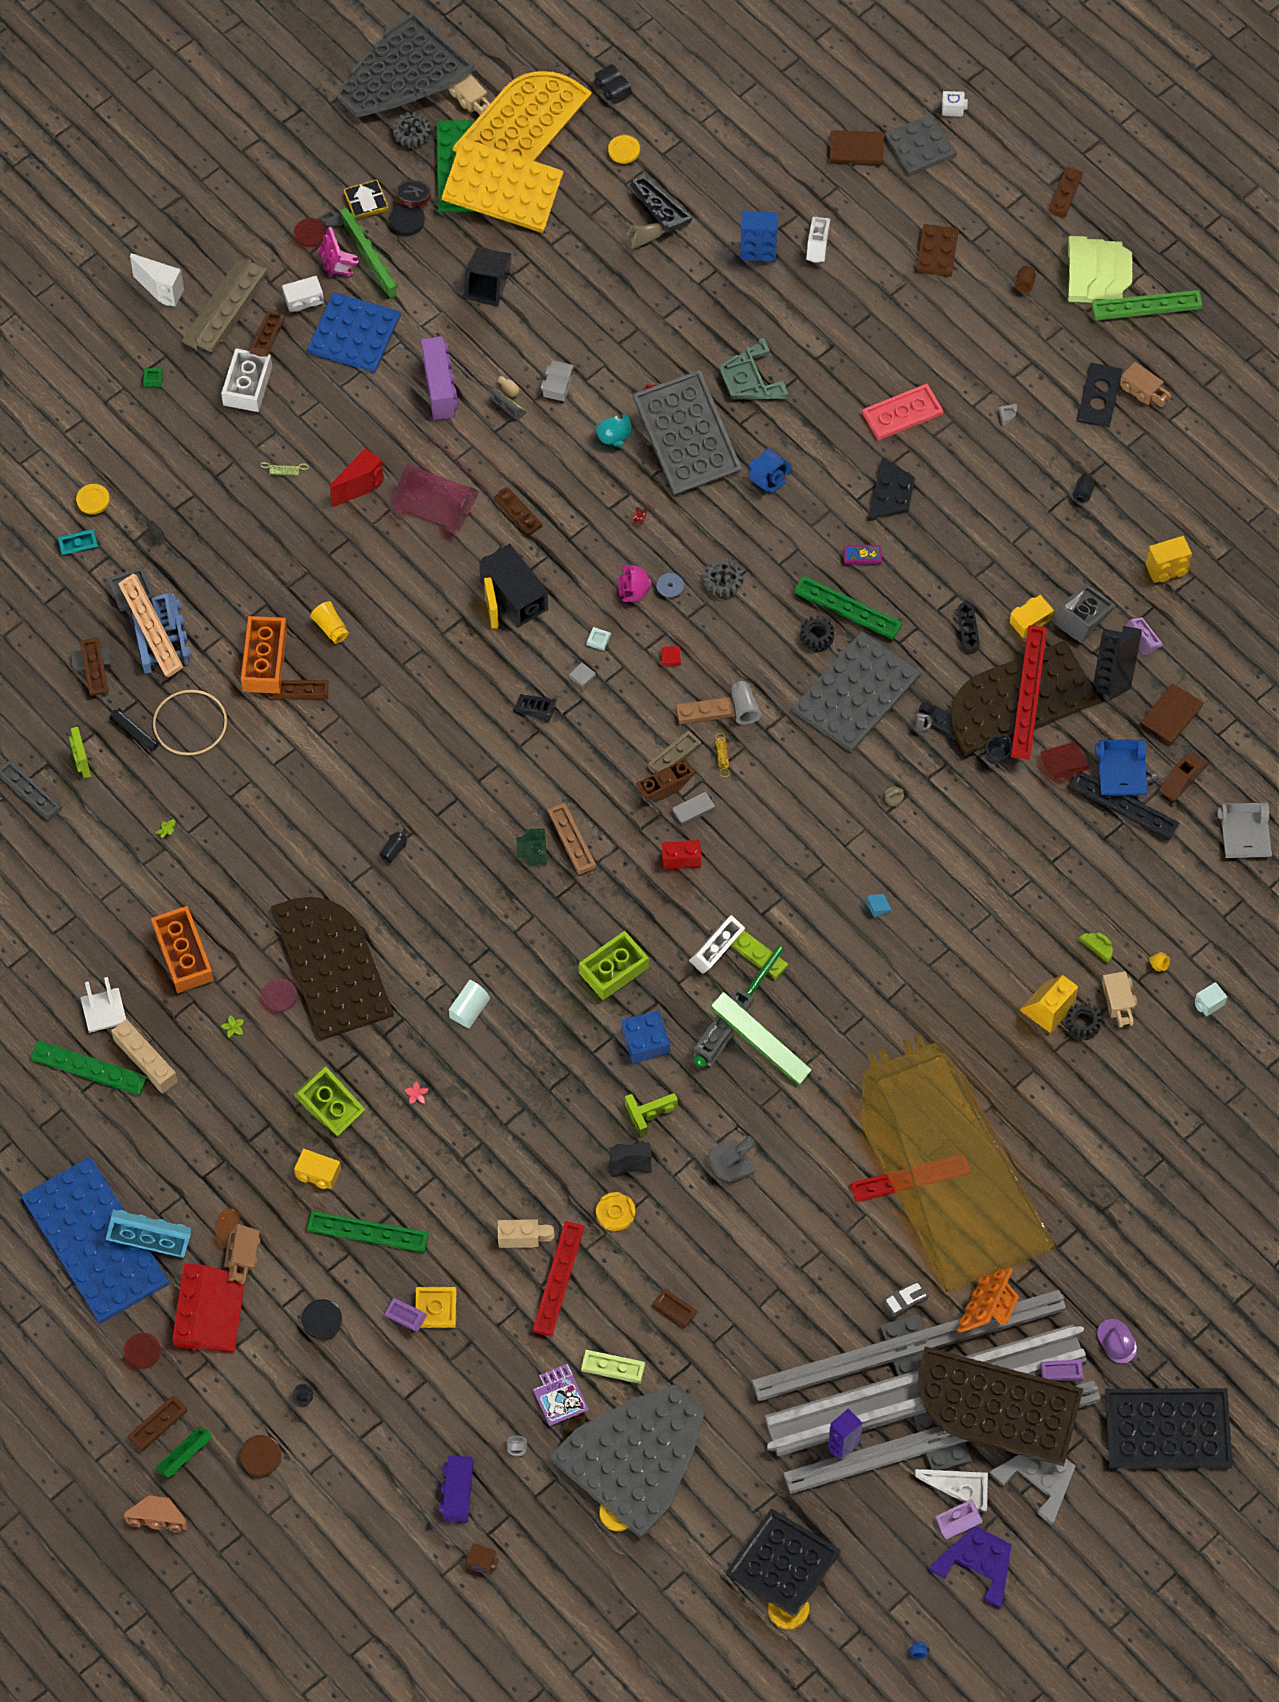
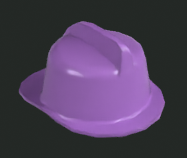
M1116 1319L1105 1320L1100 1324L1097 1336L1107 1356L1116 1363L1123 1364L1131 1361L1136 1355L1137 1346L1128 1327Z

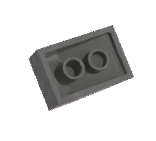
M1085 584L1059 605L1051 622L1072 636L1073 639L1082 643L1094 632L1116 605Z

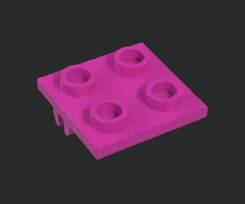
M328 227L322 244L318 249L319 256L323 260L324 270L327 271L329 278H332L334 273L351 277L354 272L348 271H352V267L341 263H349L352 266H356L359 262L354 261L357 259V256L341 251L332 227Z

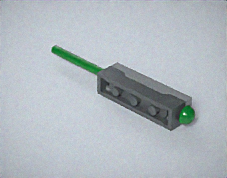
M777 946L745 992L736 988L730 998L747 1013L753 1008L754 997H752V994L784 951L782 946ZM717 1015L694 1048V1063L698 1067H705L706 1065L711 1067L736 1032L719 1015Z

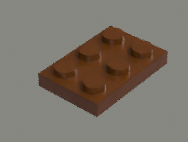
M923 224L916 272L952 276L959 228Z

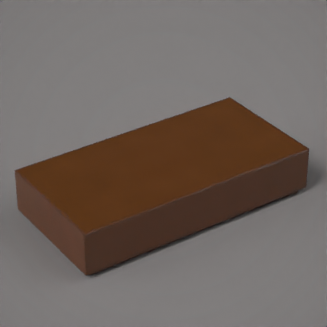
M665 1288L653 1302L655 1308L684 1328L687 1327L697 1314L696 1309Z

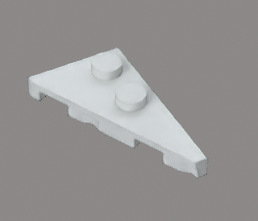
M916 1469V1478L963 1503L973 1499L978 1511L987 1513L988 1473Z

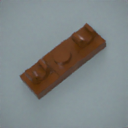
M504 487L494 496V501L527 537L542 528V523L509 487Z

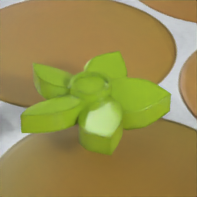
M174 819L168 822L163 821L161 824L162 828L155 833L161 834L162 838L167 833L171 835L176 821Z
M230 1015L228 1018L229 1023L221 1025V1028L228 1030V1038L232 1037L234 1032L237 1035H243L240 1027L243 1025L244 1020L238 1019L235 1021Z

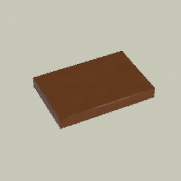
M831 130L830 163L883 165L884 132Z
M1172 683L1140 722V726L1172 745L1202 708L1203 702Z

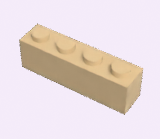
M127 1019L111 1030L115 1043L162 1094L178 1083L176 1072Z

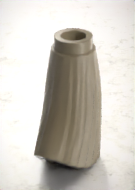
M659 222L642 226L632 225L626 232V240L630 248L635 249L653 241L666 231Z

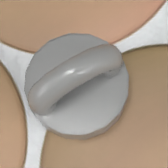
M523 1436L509 1437L507 1439L508 1453L517 1457L524 1455L527 1451V1439Z

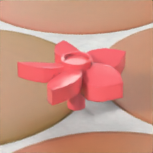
M416 1081L413 1088L405 1089V1092L411 1095L409 1098L410 1104L416 1100L421 1103L425 1102L423 1094L428 1091V1088H420L419 1083Z

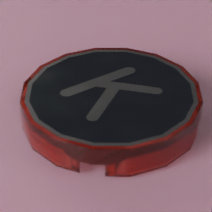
M418 180L402 182L396 188L397 201L411 208L416 207V205L423 206L431 199V188L428 184Z

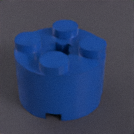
M769 448L757 459H753L749 465L751 468V481L766 492L770 491L771 493L779 490L786 482L784 480L786 474L789 476L791 473V464Z

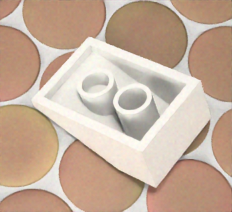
M131 253L130 260L133 277L158 301L165 305L176 307L184 291L181 269Z

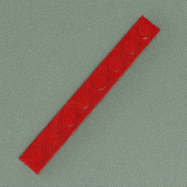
M1028 625L1011 757L1030 760L1047 633V628Z

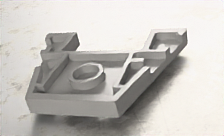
M1018 1455L990 1472V1476L1004 1487L1016 1472L1023 1475L1050 1497L1039 1509L1038 1514L1053 1525L1075 1470V1465L1068 1459L1065 1460L1064 1466Z

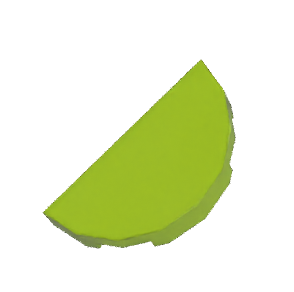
M1085 933L1079 937V941L1106 963L1110 962L1113 948L1111 941L1101 933Z

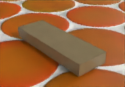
M688 730L651 760L647 767L655 774L687 758L702 745V742Z

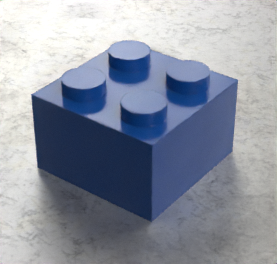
M659 1010L621 1020V1030L632 1064L670 1054V1043Z

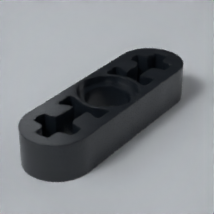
M963 602L957 609L962 648L966 653L973 654L978 651L980 644L975 610L971 603ZM964 609H966L968 612V618L966 619L965 613L963 612ZM969 624L974 629L972 631H965L963 626ZM969 637H972V644H974L972 647L968 644Z

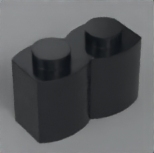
M610 64L594 73V84L597 89L603 91L607 101L610 100L615 104L632 94L629 82L621 75L615 65Z

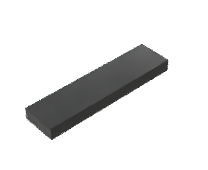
M11 760L0 768V778L47 821L51 820L62 810L60 804Z

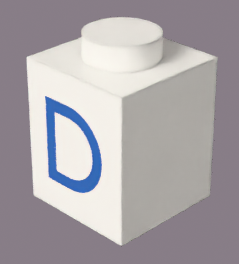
M943 91L942 116L963 117L968 100L964 99V92Z

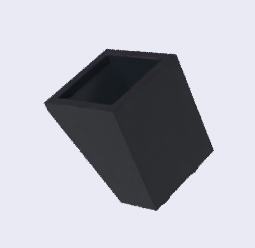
M477 247L466 268L464 299L499 306L510 272L512 254Z

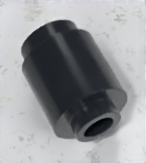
M1082 475L1077 480L1072 493L1073 498L1077 502L1086 503L1090 500L1095 487L1094 479L1091 476Z

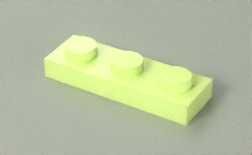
M586 1350L581 1371L641 1384L645 1362Z

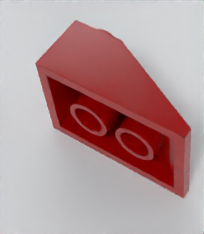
M365 448L329 485L332 505H340L370 493L376 487H380L384 481L382 459Z

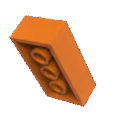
M248 616L241 674L243 692L280 694L287 637L286 618Z
M188 906L152 917L153 930L176 992L180 993L213 982L212 969Z

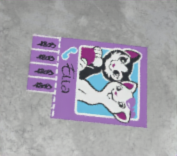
M568 1364L539 1375L544 1385L533 1389L549 1426L589 1410Z

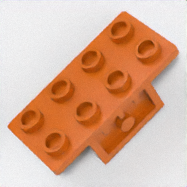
M1011 1267L999 1269L990 1275H983L978 1280V1285L972 1293V1298L966 1306L963 1317L960 1319V1324L957 1328L959 1333L989 1323L992 1316L1001 1326L1008 1323L1019 1299L1017 1293L1007 1283L1013 1271Z

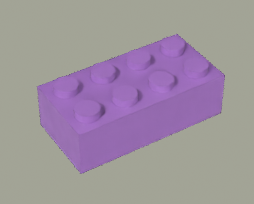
M443 336L421 339L423 363L433 420L455 417V410L458 409L456 388H454V376L451 371L452 366L449 358L448 343H444Z

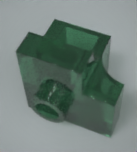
M545 828L526 829L524 836L516 838L517 857L527 858L528 866L547 865Z

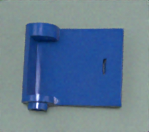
M1099 740V744H1095V755H1099L1101 795H1147L1146 740Z

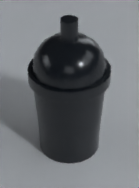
M405 829L402 833L395 832L389 836V840L379 853L385 861L392 863L400 851L406 847L407 838L405 834L407 831Z

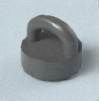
M916 713L914 731H928L932 726V718L924 713ZM926 719L928 721L927 726L923 727Z

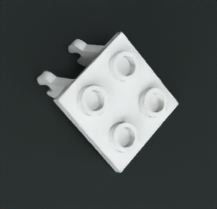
M108 977L104 978L107 992L92 995L89 981L85 982L88 995L80 998L89 1033L118 1026L126 1020L119 988L111 989Z

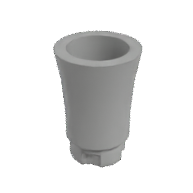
M740 681L732 685L731 691L737 723L747 725L758 721L762 713L749 684L746 681Z

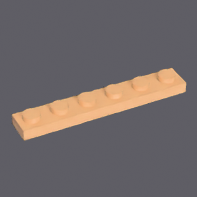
M132 574L118 583L165 676L170 677L184 668L137 575Z

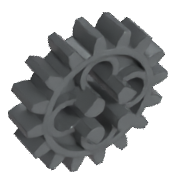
M406 112L405 117L400 115V120L395 119V124H393V136L396 137V142L401 141V146L408 144V148H410L413 144L415 147H418V143L424 145V140L428 141L429 135H431V124L428 122V118H423L422 114L416 116V112H413L412 115Z
M727 558L724 559V562L717 559L716 564L710 562V567L706 566L703 573L704 585H707V591L713 590V595L719 593L720 597L723 594L730 597V592L736 594L737 589H741V583L744 580L743 570H740V565L734 566L733 560L728 563ZM722 569H726L724 587H721Z

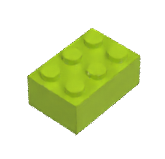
M623 931L579 963V974L604 1001L649 968V958L626 931Z

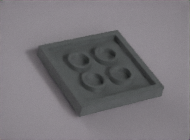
M932 114L885 133V139L909 176L955 158L957 154Z

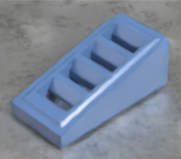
M166 593L152 597V605L161 624L169 622L170 626L163 627L165 632L175 630L173 595ZM168 616V619L162 620V617Z

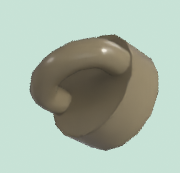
M894 786L886 790L885 801L887 804L898 806L903 802V789Z

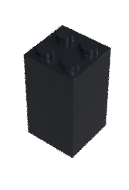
M511 544L498 548L496 552L483 557L479 561L480 581L484 585V578H492L496 601L517 628L549 610L547 589Z

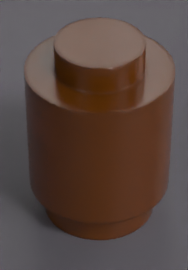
M1023 266L1018 271L1015 288L1019 292L1028 293L1032 291L1036 277L1034 268Z

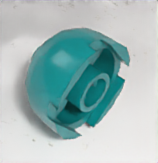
M622 415L623 419H618L615 416L599 422V426L595 425L594 427L599 439L607 445L613 444L614 447L624 445V440L628 439L632 432L629 415Z

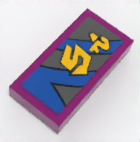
M881 545L844 546V565L882 563Z

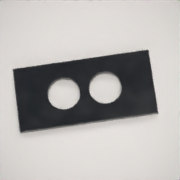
M1090 362L1078 416L1079 422L1110 427L1122 368ZM1103 380L1109 383L1110 389L1106 392H1099L1095 389L1094 384L1097 381ZM1094 398H1102L1105 400L1106 406L1103 409H1095L1091 406L1090 402Z

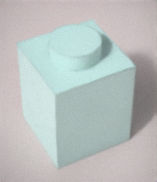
M1215 982L1197 993L1195 1006L1198 1011L1203 1012L1207 1017L1226 1004L1227 996Z

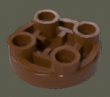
M256 1435L249 1438L243 1444L240 1451L242 1466L247 1472L257 1478L275 1471L282 1461L278 1443L266 1435Z

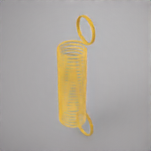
M724 735L723 741H719L718 738L716 739L719 767L721 764H724L727 768V766L729 767Z

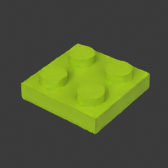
M71 728L72 736H69L77 770L82 772L83 778L91 777L79 728Z

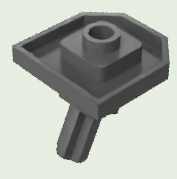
M747 1136L740 1143L737 1140H733L712 1147L707 1161L716 1176L732 1182L753 1175L755 1170L745 1154L755 1146V1140L751 1136Z

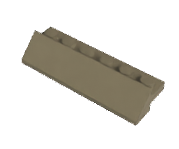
M251 258L236 261L183 337L182 343L195 349L201 347L213 352L219 342L223 343L258 292V286L267 274V269L251 262Z

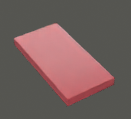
M924 384L862 409V414L879 441L944 414V411L929 385Z

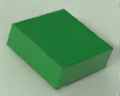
M144 368V387H162L163 369Z

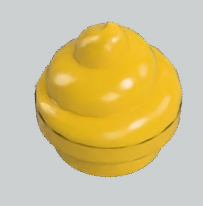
M1159 952L1149 958L1155 971L1161 972L1168 969L1170 958L1165 953Z

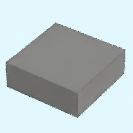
M583 663L578 665L569 674V678L582 688L596 677V673Z

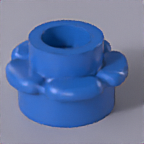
M916 1641L909 1647L911 1657L916 1659L926 1658L930 1650L922 1641Z

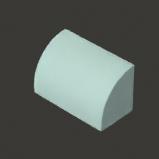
M469 980L450 1007L449 1017L470 1029L490 1000V996L480 985Z

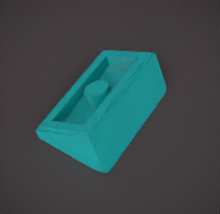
M94 529L57 537L62 555L98 547Z

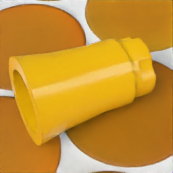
M331 601L320 604L310 614V618L320 626L335 644L341 643L349 635L345 624L338 616Z

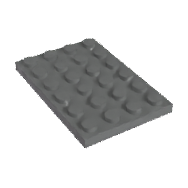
M701 370L632 395L673 495L742 470Z
M861 632L792 707V711L852 753L920 678L921 672L873 638Z

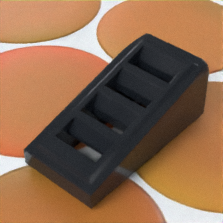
M520 694L514 711L550 722L556 708V700ZM523 701H527L525 707H521ZM530 703H533L532 709L529 708Z

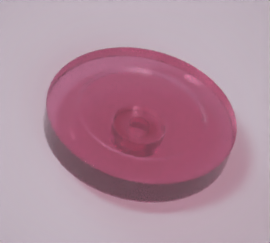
M282 978L273 979L264 986L262 1000L269 1010L284 1012L295 1004L297 991L289 980Z

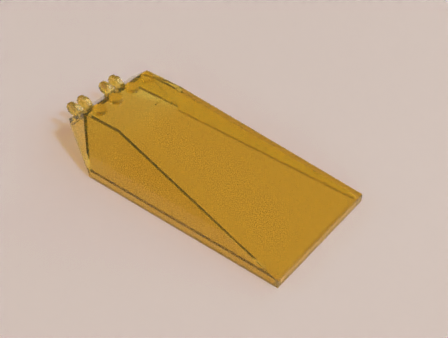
M918 1034L914 1036L918 1050H913L912 1044L907 1038L903 1040L907 1051L905 1055L889 1060L885 1049H879V1056L883 1063L878 1065L875 1055L873 1053L867 1054L872 1067L864 1070L860 1124L945 1291L948 1292L976 1281L983 1275L993 1274L999 1269L1008 1268L1054 1249L1055 1245L968 1079L936 1043L924 1046V1042Z

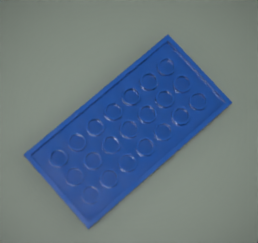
M91 1156L21 1195L28 1210L99 1324L170 1284L150 1250L106 1240L112 1211L125 1210Z

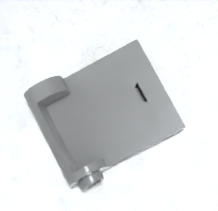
M1268 802L1221 804V807H1218L1217 816L1218 819H1221L1226 858L1272 857L1268 826Z

